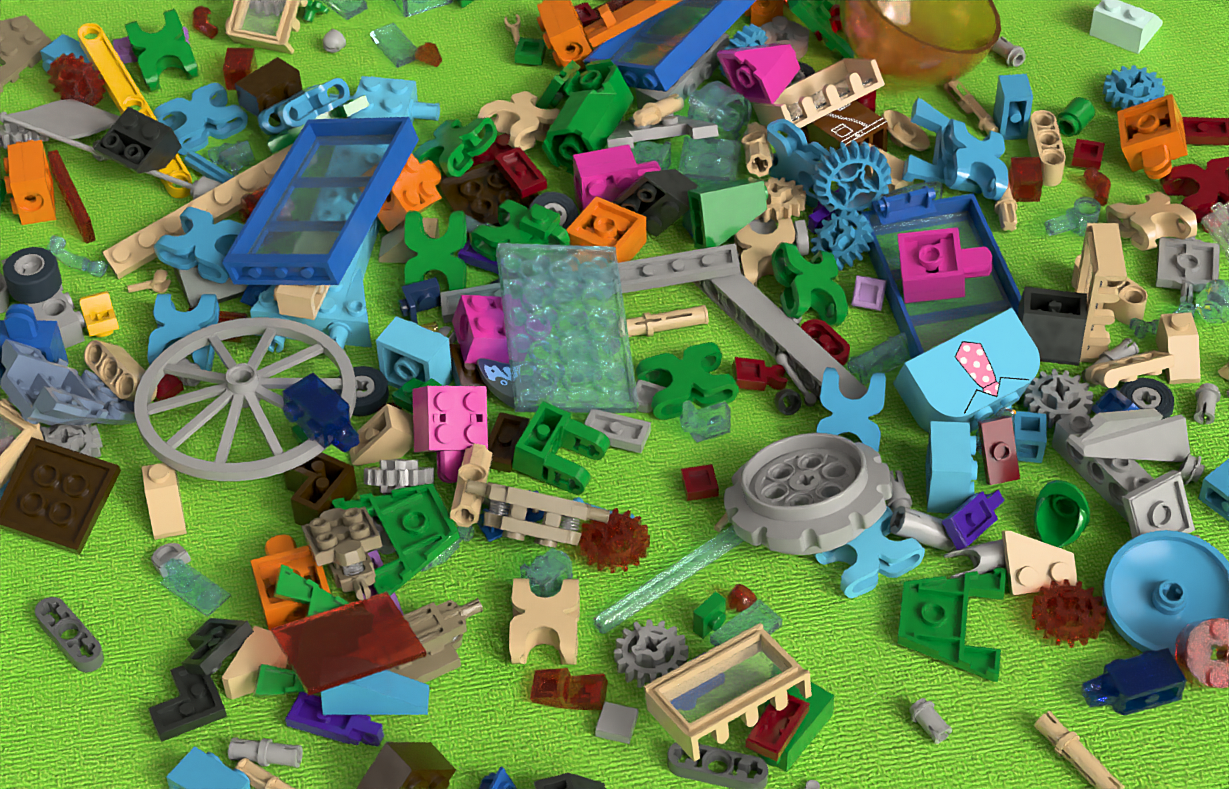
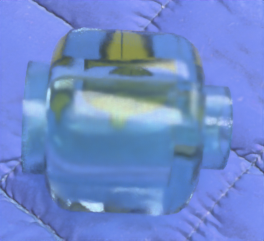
M1222 279L1212 280L1199 293L1195 301V307L1202 319L1213 324H1223L1229 320L1228 281Z

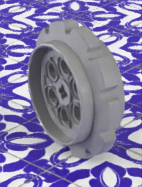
M806 433L778 440L758 451L732 476L733 486L725 490L724 505L728 521L733 523L735 533L749 544L754 546L762 544L771 551L783 554L810 555L841 547L858 537L865 529L871 527L887 509L885 500L892 497V482L888 465L881 462L880 454L873 448L860 442L854 443L847 438L834 434Z

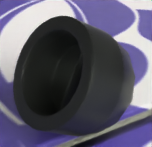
M782 389L776 393L774 398L776 408L785 415H793L801 407V397L792 389ZM784 397H786V400L790 406L785 407L783 401Z

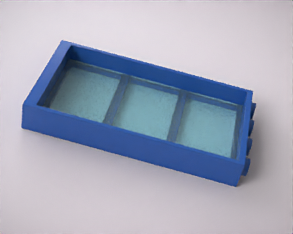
M682 0L600 44L583 62L586 65L591 61L611 59L613 64L618 67L628 87L666 92L756 0Z
M383 117L307 120L222 261L233 284L339 285L419 140L410 118Z
M974 193L932 200L937 213L886 226H881L875 210L861 212L874 230L870 233L874 241L867 243L870 248L868 255L878 279L887 280L885 296L911 359L1010 308L1014 310L1018 317L1021 294ZM958 227L961 249L987 247L992 254V271L990 275L966 278L965 297L904 303L897 234Z

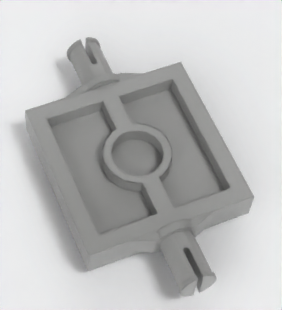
M1195 236L1183 240L1178 238H1159L1156 287L1180 289V302L1185 304L1186 296L1187 304H1191L1193 302V291L1201 292L1204 287L1205 293L1216 294L1219 284L1220 244L1203 242L1195 239Z

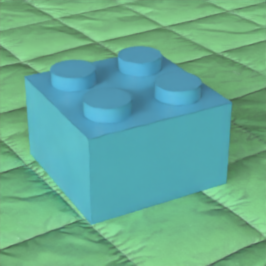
M396 316L376 339L380 371L386 377L388 385L399 389L413 377L424 383L433 378L442 386H448L453 380L449 338L441 333L433 332L412 321Z
M930 422L925 462L927 512L952 513L974 494V482L971 480H977V461H973L971 455L976 454V436H970V423Z

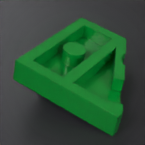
M572 60L561 70L560 75L556 74L535 107L547 110L551 105L555 108L564 97L562 93L564 91L563 86L570 75L577 70L579 71L581 66Z

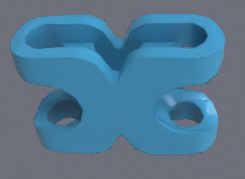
M335 78L320 85L307 87L290 98L263 110L258 116L259 126L267 135L300 127L306 124L307 120L315 119L318 115L345 103L350 97L348 85L341 78ZM332 86L339 90V96L336 100L330 99L327 94L328 89ZM271 113L278 114L281 120L280 124L276 127L269 124L268 118Z
M211 83L196 89L192 93L191 101L184 98H175L158 106L153 112L159 122L171 127L182 146L178 152L181 155H187L189 151L196 152L205 148L208 145L209 136L216 139H226L241 132L248 122V116L240 106H226L227 91L219 83ZM169 114H172V115H173V116H171V117H169V118L163 120V118H164L165 116H167V115H169ZM238 117L235 121L228 123V121Z
M778 119L772 121L767 125V140L775 148L776 153H774L775 158L772 161L773 165L770 167L768 174L771 177L778 178V181L782 177L785 178V182L795 180L796 185H802L803 191H806V205L817 207L818 195L810 193L808 189L810 187L813 189L814 187L812 175L816 173L815 164H822L821 154L829 156L830 152L818 142L813 141L808 144L803 131L789 120ZM777 131L785 132L788 135V137L785 138Z
M951 119L941 134L942 153L945 158L950 160L943 169L946 186L959 190L960 185L966 179H971L981 187L984 197L998 201L1008 188L1007 166L998 159L1005 152L1003 135L989 130L988 136L979 141L968 133L964 122Z
M187 207L180 215L182 229L186 234L181 236L163 235L154 244L155 253L161 262L180 270H189L198 265V273L202 278L217 283H225L230 276L222 261L244 225L233 220H222L214 224L211 213L194 207Z
M171 294L157 295L153 311L154 319L157 322V329L149 337V365L178 340L202 328L219 323L220 307L216 294L201 295L198 306L187 312L176 311L175 305L171 300ZM209 344L190 355H193L194 363L198 364L200 369L211 371L215 350Z
M827 367L823 374L820 401L823 407L833 414L821 419L817 425L816 433H828L839 436L842 433L850 432L857 435L863 444L879 452L881 431L878 425L868 418L879 414L884 407L885 374L879 372L873 374L867 394L860 399L851 400L844 397L840 392L837 370Z

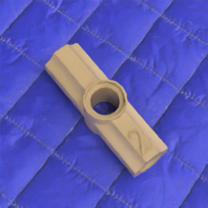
M754 122L747 125V130L743 133L744 137L741 139V143L745 150L746 165L749 173L761 177L769 173L775 157L767 140L766 125Z
M474 443L472 447L465 448L462 465L458 470L457 486L450 512V519H453L457 526L469 528L473 523H478L485 496L466 493L465 491L468 479L487 483L492 452L485 445Z

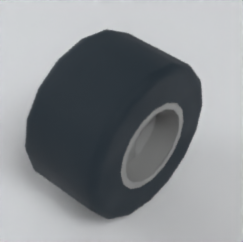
M41 247L23 248L14 252L4 263L3 274L8 292L19 302L29 304L44 302L52 298L60 289L62 279L56 257L49 250Z

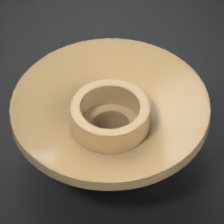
M886 110L883 113L882 118L888 121L887 130L891 134L890 139L894 144L899 147L907 146L919 151H924L929 147L930 141L928 136L919 125L910 122L911 119L894 110Z

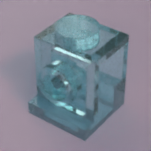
M638 141L636 146L631 148L637 164L656 161L660 165L661 170H668L671 164V142L665 141L664 145L650 141Z
M553 547L543 556H538L530 567L526 564L520 567L521 578L530 579L531 592L538 597L548 598L555 596L561 590L563 579H573L571 559L566 553L557 551Z

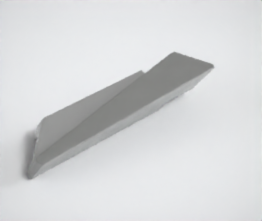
M1155 408L1098 413L1090 419L1092 426L1087 432L1077 435L1071 434L1066 440L1084 457L1183 462L1186 456L1190 454L1186 418L1182 415H1176L1162 419L1163 415Z

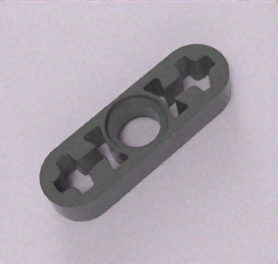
M48 597L41 600L35 608V615L39 626L75 668L81 672H92L101 667L104 662L101 644L70 608L57 597ZM47 613L58 614L59 621L56 623L55 619ZM75 629L78 631V634L72 639L66 640L61 638L62 633L66 630ZM83 646L84 650L92 656L89 658L86 655L82 656L80 647Z
M677 742L672 744L668 750V768L671 773L678 777L731 789H764L767 785L768 766L759 757L698 744L700 758H702V768L697 767L699 759L694 762L689 757V759L685 760V763L678 762L682 755L688 756V754ZM713 761H722L728 768L721 773H715L708 768V765ZM734 766H738L736 776L733 775ZM751 770L757 771L754 779L747 777Z

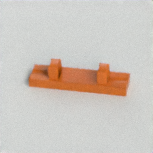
M635 0L614 12H611L608 5L605 4L597 8L602 18L583 29L594 48L682 0Z

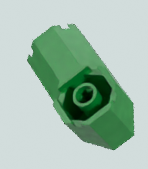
M611 59L591 61L585 65L587 69L585 72L580 74L577 70L570 75L563 86L568 100L548 130L547 137L542 144V148L551 164L558 168L560 165L567 167L566 172L574 175L573 155L606 149L607 138L621 124L633 103L634 97L618 67L613 64Z

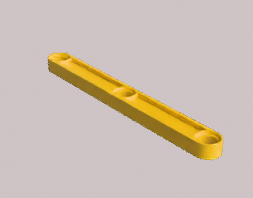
M87 23L80 26L78 29L79 44L121 115L127 107L136 105L141 107L139 112L157 120L102 28L95 23ZM87 34L97 35V37L94 39L84 38V36ZM178 153L166 168L156 170L192 184V177ZM159 178L170 196L185 198L190 195V189L185 187L176 188L172 185L173 183Z

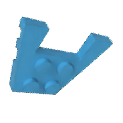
M917 98L913 104L910 122L937 134L933 164L909 155L904 162L902 179L912 182L914 178L924 180V184L932 186L936 182L945 184L943 169L950 160L945 158L942 153L941 134L950 119L920 98ZM966 179L959 187L961 191L982 193L981 187L971 179Z

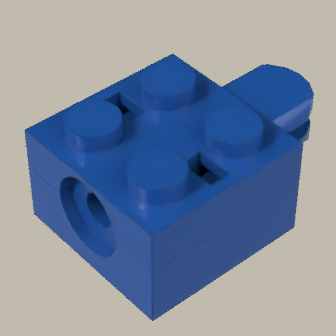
M13 304L8 307L4 320H0V386L1 378L6 371L5 366L1 363L2 345L5 339L41 350V354L49 362L56 363L58 358L69 364L57 321H37L32 307L25 304Z

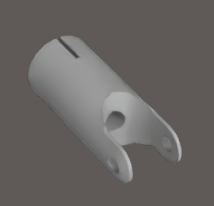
M899 506L894 511L890 522V530L893 534L907 539L914 538L919 543L947 552L957 550L953 549L956 546L946 535V528L942 523L943 519L905 506Z
M1003 539L950 551L944 555V558L957 555L968 556L973 562L974 569L967 572L978 571V574L992 572L995 568H1006ZM967 572L955 574L950 578L953 579L965 577V573Z

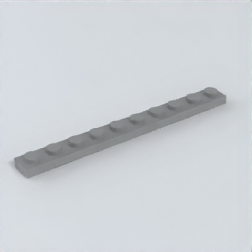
M736 244L441 292L444 323L452 322L461 295L518 297L522 310L741 274Z

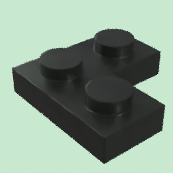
M210 618L187 639L195 651L182 662V665L188 674L206 676L213 674L222 666L221 662L229 654L238 651L254 631L248 621Z
M183 665L170 670L180 696L148 708L161 742L227 717L225 707L211 675L188 674Z

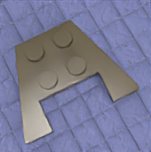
M26 15L0 21V63L3 65L0 67V94L4 91L3 86L9 81L14 83L20 78L19 73L27 66L32 68L41 61L40 51L52 42Z

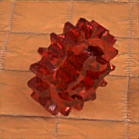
M63 53L49 65L51 68L47 73L52 77L48 81L56 86L53 91L56 93L60 92L61 100L74 99L90 106H96L104 98L102 95L106 92V89L102 85L105 83V80L98 78L101 72L99 70L94 71L92 68L93 63H85L83 56L76 59L74 53H70L68 56Z
M614 508L612 514L609 515L608 523L590 519V524L582 523V534L579 540L581 556H587L588 565L597 562L598 571H602L607 566L610 567L611 573H615L616 567H621L624 572H627L628 564L631 563L634 566H639V557H647V548L650 547L648 526L642 525L640 516L632 519L630 510H627L622 515L619 514L618 508Z
M1064 579L1062 586H1059L1055 581H1051L1049 589L1043 586L1040 588L1039 596L1035 595L1033 600L1031 619L1036 620L1034 627L1036 630L1044 629V639L1053 636L1056 638L1055 645L1059 646L1064 640L1068 642L1070 648H1073L1075 641L1079 640L1085 646L1088 643L1089 637L1094 640L1098 638L1099 631L1104 629L1107 608L1102 606V596L1093 597V587L1084 590L1082 589L1081 581H1078L1075 586H1071L1069 580Z

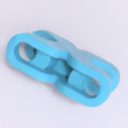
M886 506L887 509L884 514L871 527L865 529L849 543L830 551L813 554L819 563L823 565L837 561L846 562L851 565V567L843 572L840 589L848 598H855L873 590L878 584V573L889 578L899 577L917 567L924 557L925 549L916 539L909 538L897 542L885 537L891 533L890 522L893 515L892 510L888 506Z

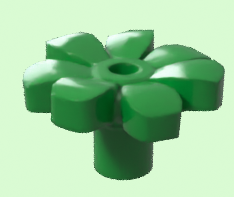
M308 0L306 7H304L306 10L302 19L312 23L315 14H328L329 9L319 1L315 0L313 2Z

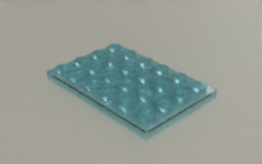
M498 243L496 256L515 412H536L542 401L567 412L589 413L590 410L595 409L609 413H636L639 404L616 247Z

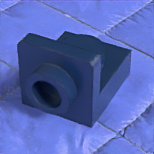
M436 277L401 286L403 299L398 300L402 316H408L409 321L418 325L417 312L441 306L440 288Z

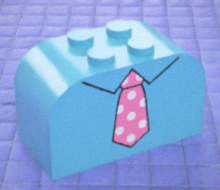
M1010 308L905 362L893 385L915 421L928 433L931 421L970 423V432L978 429V421H983L992 415H995L996 418L1001 417L1009 412L1006 408L1013 409L1011 405L1020 399L1037 375L1040 366V355L1036 345L1014 310Z

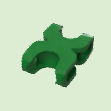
M175 9L163 13L165 25L157 33L142 31L137 21L125 24L133 53L138 58L141 74L149 92L161 88L159 76L163 70L170 67L181 69L187 79L199 77L198 67L191 46L186 42L183 26Z
M489 117L476 118L470 124L463 127L459 119L446 120L434 131L435 139L422 144L413 155L419 163L422 162L423 158H428L435 163L440 171L443 170L447 177H460L473 165L472 157L485 152L496 140L498 134L495 123ZM485 127V135L480 139L477 134Z
M505 200L497 207L498 221L502 227L493 228L481 224L469 234L471 246L476 252L492 261L500 262L510 258L509 268L511 271L524 278L537 277L542 273V260L537 252L547 251L558 255L570 245L569 234L560 225L553 230L546 240L519 230V221L529 210L512 200Z
M409 210L405 216L404 239L407 247L417 252L418 255L409 259L405 264V285L424 281L425 275L430 270L436 269L442 271L447 276L449 291L465 289L467 265L464 260L454 256V252L464 248L467 243V225L464 211L456 210L451 213L447 232L442 237L436 239L430 237L425 232L421 213L416 210Z
M786 242L779 243L772 253L771 263L775 279L786 287L780 295L785 315L800 319L809 307H812L818 313L820 319L828 325L835 327L841 325L848 314V305L844 290L840 285L832 281L839 273L834 255L831 252L819 250L808 262L801 256L796 245Z
M713 342L688 347L684 350L683 359H679L670 353H662L645 358L639 362L635 371L638 380L666 387L655 393L651 403L652 411L659 420L686 415L690 412L692 402L705 409L728 404L734 401L739 393V387L733 376L729 374H710V372L719 368L722 361V352L718 345Z

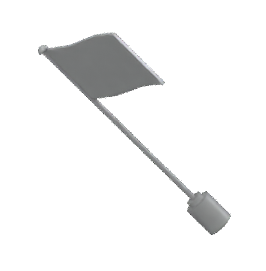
M74 99L54 101L31 110L7 114L4 111L0 112V122L2 123L8 121L104 158L107 157L95 152L94 147L72 139L90 136L109 129L120 117ZM156 170L145 172L190 189V195L193 196V200L223 184L205 176L191 184Z

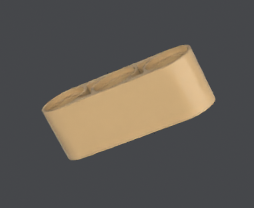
M1038 110L1033 112L1030 117L1027 141L1038 182L1052 187L1060 184L1062 181L1066 156L1055 115L1046 110Z
M1081 254L1078 255L1075 259L1073 275L1071 280V284L1074 289L1076 286ZM1128 277L1126 281H1108L1107 288L1118 289L1119 300L1115 303H1104L1103 309L1112 310L1114 317L1123 324H1139L1143 320L1148 297L1146 290Z
M99 340L89 342L84 351L86 365L118 398L135 402L137 387L146 371L121 346ZM157 387L152 395L151 402L156 397Z

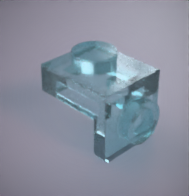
M690 400L684 401L683 414L680 415L681 426L685 432H689L696 443L730 433L731 408L724 401L697 410Z

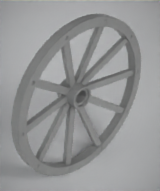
M242 318L202 328L178 340L163 351L148 367L140 380L135 395L134 411L139 433L145 445L152 454L169 467L181 473L207 480L246 481L265 478L291 470L311 460L329 447L345 429L353 414L357 398V386L352 364L345 351L337 342L318 329L296 321L280 318ZM263 335L248 363L236 364L221 340L233 337ZM275 335L296 339L311 345L302 351L257 370ZM211 344L227 368V372L223 374L176 365V363L194 351ZM321 353L325 354L334 363L341 375V378H269ZM165 374L218 384L150 403L157 385ZM268 389H342V394L338 407L328 420ZM219 396L167 442L159 437L150 423L149 415ZM263 399L320 428V430L299 446L283 452L259 401ZM231 401L215 462L197 459L175 450ZM249 407L273 457L251 462L226 463L241 409Z

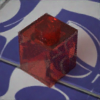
M227 48L223 65L226 90H236V82L258 69L254 48Z
M1011 157L1008 176L1013 199L1016 202H1040L1043 185L1040 157Z

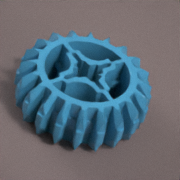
M852 140L850 146L847 147L845 143L841 142L840 149L838 150L830 147L829 156L821 154L822 164H815L816 173L812 175L814 182L813 190L818 195L819 203L825 205L829 212L835 210V213L840 216L842 210H846L848 214L856 210L861 214L865 208L874 210L872 201L880 200L881 194H889L887 185L892 183L890 176L891 168L886 162L885 155L880 153L877 147H869L865 141L858 146L857 142ZM866 165L873 168L872 177L867 176L864 168ZM832 181L837 182L840 190L838 193L830 189Z

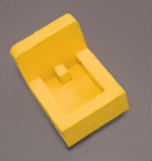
M107 291L79 299L89 336L105 337L112 334L113 330L119 329Z

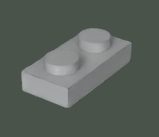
M591 408L584 423L603 432L609 438L610 446L637 453H642L651 432V422Z

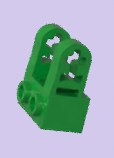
M542 401L515 446L512 468L564 491L579 495L584 492L591 476L584 467L556 455L560 447H563L587 458L600 460L607 452L610 440L603 432L572 419L571 413Z

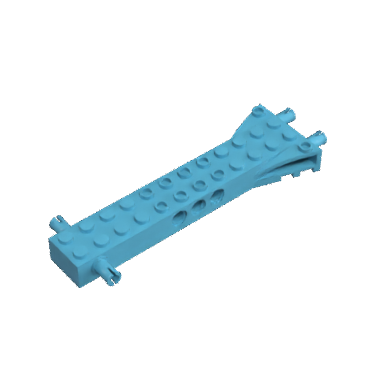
M362 76L356 93L348 99L355 100L365 95L370 106L347 118L409 117L413 125L415 118L438 121L440 116L439 103L418 102L416 81ZM329 94L330 99H338V94ZM388 147L337 148L326 180L362 179L378 166ZM322 190L311 223H346L362 194L361 191ZM376 216L339 285H330L315 320L279 314L278 303L274 300L276 285H271L267 291L260 293L259 300L250 310L251 318H280L306 324L328 335L343 350L345 345L372 348L363 278L381 225L379 218ZM275 335L268 350L274 352L277 343L276 353L281 352L284 348L285 340L292 338Z

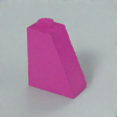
M772 43L726 49L717 52L737 101L773 104L800 70L796 53L790 44Z

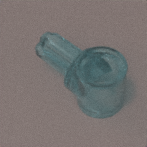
M1090 197L1077 199L1074 207L1067 209L1066 215L1045 222L1047 234L1052 236L1071 230L1079 236H1085L1087 223H1098L1101 209L1100 203Z

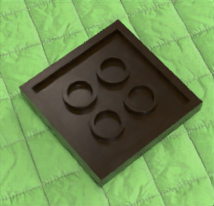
M495 160L472 166L460 177H447L443 175L440 182L436 185L451 213L456 210L464 211L466 215L467 241L469 240L470 232L478 225L483 224L493 228L502 227L498 221L497 207L505 200H512L529 209L533 200L539 196L537 192L521 198L496 167Z
M31 437L0 499V528L80 555L121 472L119 465Z

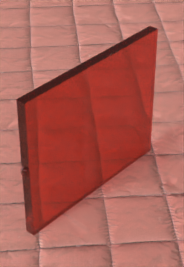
M388 592L271 629L272 635L287 659V664L291 665L308 696L427 657L426 650L409 626V621L405 620Z

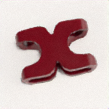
M1229 156L1211 159L1207 162L1206 170L1195 164L1172 167L1171 172L1161 178L1160 184L1166 194L1169 196H1185L1181 204L1194 212L1197 223H1202V217L1208 219L1209 210H1215L1223 216L1229 217Z

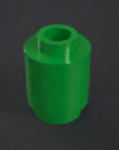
M1082 97L1072 99L1057 117L1059 132L1066 137L1078 135L1095 116V109L1092 103Z

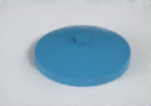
M1162 530L1137 536L1124 544L1116 552L1103 580V603L1113 627L1133 647L1162 659L1187 660L1211 652L1229 636V561L1214 546L1188 533Z

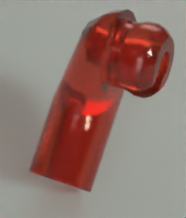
M198 6L192 12L193 29L213 39L218 34V28L208 22L210 19L208 14H211V11L207 7Z
M1090 167L1083 174L1085 183L1095 192L1094 204L1105 206L1108 202L1111 182L1097 168Z

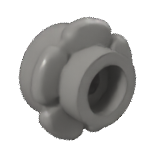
M1188 454L1178 470L1181 472L1184 484L1187 485L1190 481L1196 483L1202 475L1205 466L1201 464L1200 456L1196 458Z

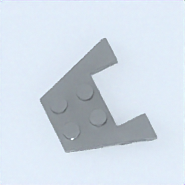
M672 113L662 118L658 124L637 127L634 125L635 119L629 117V121L622 122L607 138V146L612 148L629 144L630 148H634V142L681 135H689L693 140L719 136L718 125L681 115H673Z

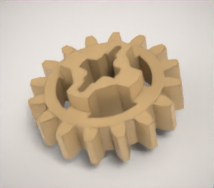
M770 177L768 181L763 180L768 190L767 210L755 218V220L762 217L764 222L772 219L778 223V219L791 218V215L798 217L800 216V211H805L806 191H803L802 185H796L795 180L785 182L784 177L779 181L778 178Z

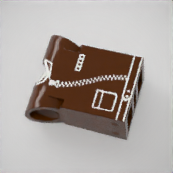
M844 89L837 91L839 97L847 93ZM823 98L818 103H815L814 106L817 109L827 104V102ZM856 100L800 128L805 134L808 144L813 141L818 142L828 151L830 147L835 150L840 149L841 142L845 143L846 147L850 146L852 140H854L858 146L865 141L887 152L888 121ZM802 111L791 116V120L793 121L803 116Z

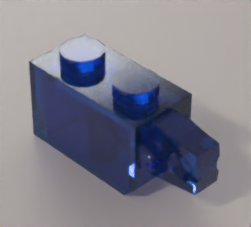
M311 373L282 391L284 415L290 422H296L310 440H316L324 449L332 444L344 453L360 443L359 434L351 425L349 404L316 374Z
M1164 648L1157 651L1148 650L1136 657L1125 660L1116 659L1104 666L1103 675L1082 684L1081 693L1089 707L1111 705L1115 713L1126 716L1181 700L1187 680L1169 648Z

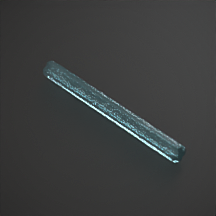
M733 525L596 615L593 618L595 628L601 634L607 633L744 540L735 533Z

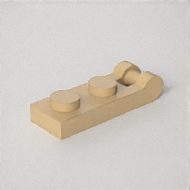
M1153 350L1091 365L1086 369L1085 379L1090 384L1114 388L1119 381L1130 382L1137 380L1138 375L1153 376L1162 374V369L1175 366L1174 354Z

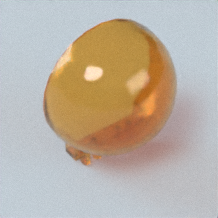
M839 0L841 26L854 54L859 59H875L882 78L900 86L912 88L938 87L966 76L990 54L1001 33L1000 16L992 0Z

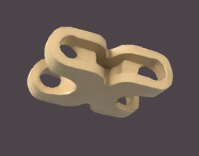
M523 91L512 95L510 102L496 100L484 105L480 109L478 118H490L492 115L497 114V117L491 118L495 123L497 132L509 134L510 140L508 145L512 148L520 146L524 151L534 147L536 140L544 141L546 139L547 132L550 129L549 124H553L560 110H546L535 107L538 97L528 91Z
M1161 192L1145 195L1147 202L1143 204L1127 205L1119 202L1106 206L1107 223H1118L1120 237L1131 238L1132 245L1141 251L1156 248L1155 240L1158 238L1175 237L1183 240L1197 235V221L1194 212L1182 204H1170V197Z
M791 218L778 219V228L773 233L758 234L747 224L734 234V243L736 244L742 266L740 272L755 287H757V282L762 276L774 275L771 256L777 245L781 242L794 244L795 229Z
M514 578L511 597L513 619L510 621L509 626L510 663L525 664L527 663L529 651L537 645L548 644L554 646L559 651L560 663L562 665H576L578 655L577 622L580 617L579 579H563L559 593L553 597L543 598L531 592L530 579Z

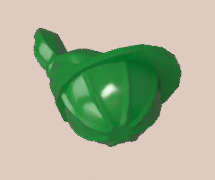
M1061 480L1048 482L1041 489L1036 499L1033 514L1035 532L1041 542L1058 548L1072 544L1080 537L1090 522L1088 502L1083 492L1075 485Z

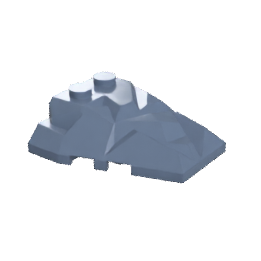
M5 339L2 345L1 363L5 366L6 371L1 378V387L9 396L8 400L19 409L21 417L32 424L41 422L48 425H55L57 423L86 425L96 422L98 424L113 425L137 423L134 402L118 398L95 373L85 369L82 376H80L77 370L67 367L68 362L58 358L56 363L49 362L41 354V350Z

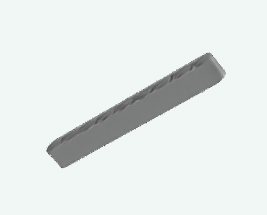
M742 274L693 282L775 360L776 356L780 353L787 355V362L805 388L815 394L819 401L823 374L827 367L837 370L839 374V389L844 397L854 400L860 399L867 394L868 389L791 318L787 317L780 308Z

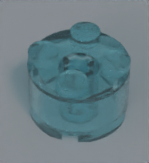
M718 80L705 85L700 90L693 91L688 100L690 104L688 119L717 124L719 136L706 139L721 147L734 143L742 135L739 133L742 126L745 125L747 127L751 118L752 108L750 101Z

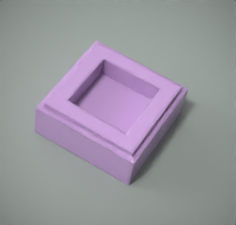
M857 275L851 305L881 311L887 280Z

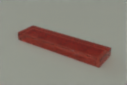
M58 150L48 152L47 157L52 175L83 241L86 244L96 241L91 219Z

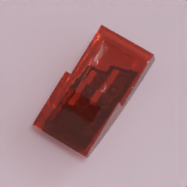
M568 668L535 670L530 699L533 703L555 708L602 710L605 703L608 680L604 674L572 676Z

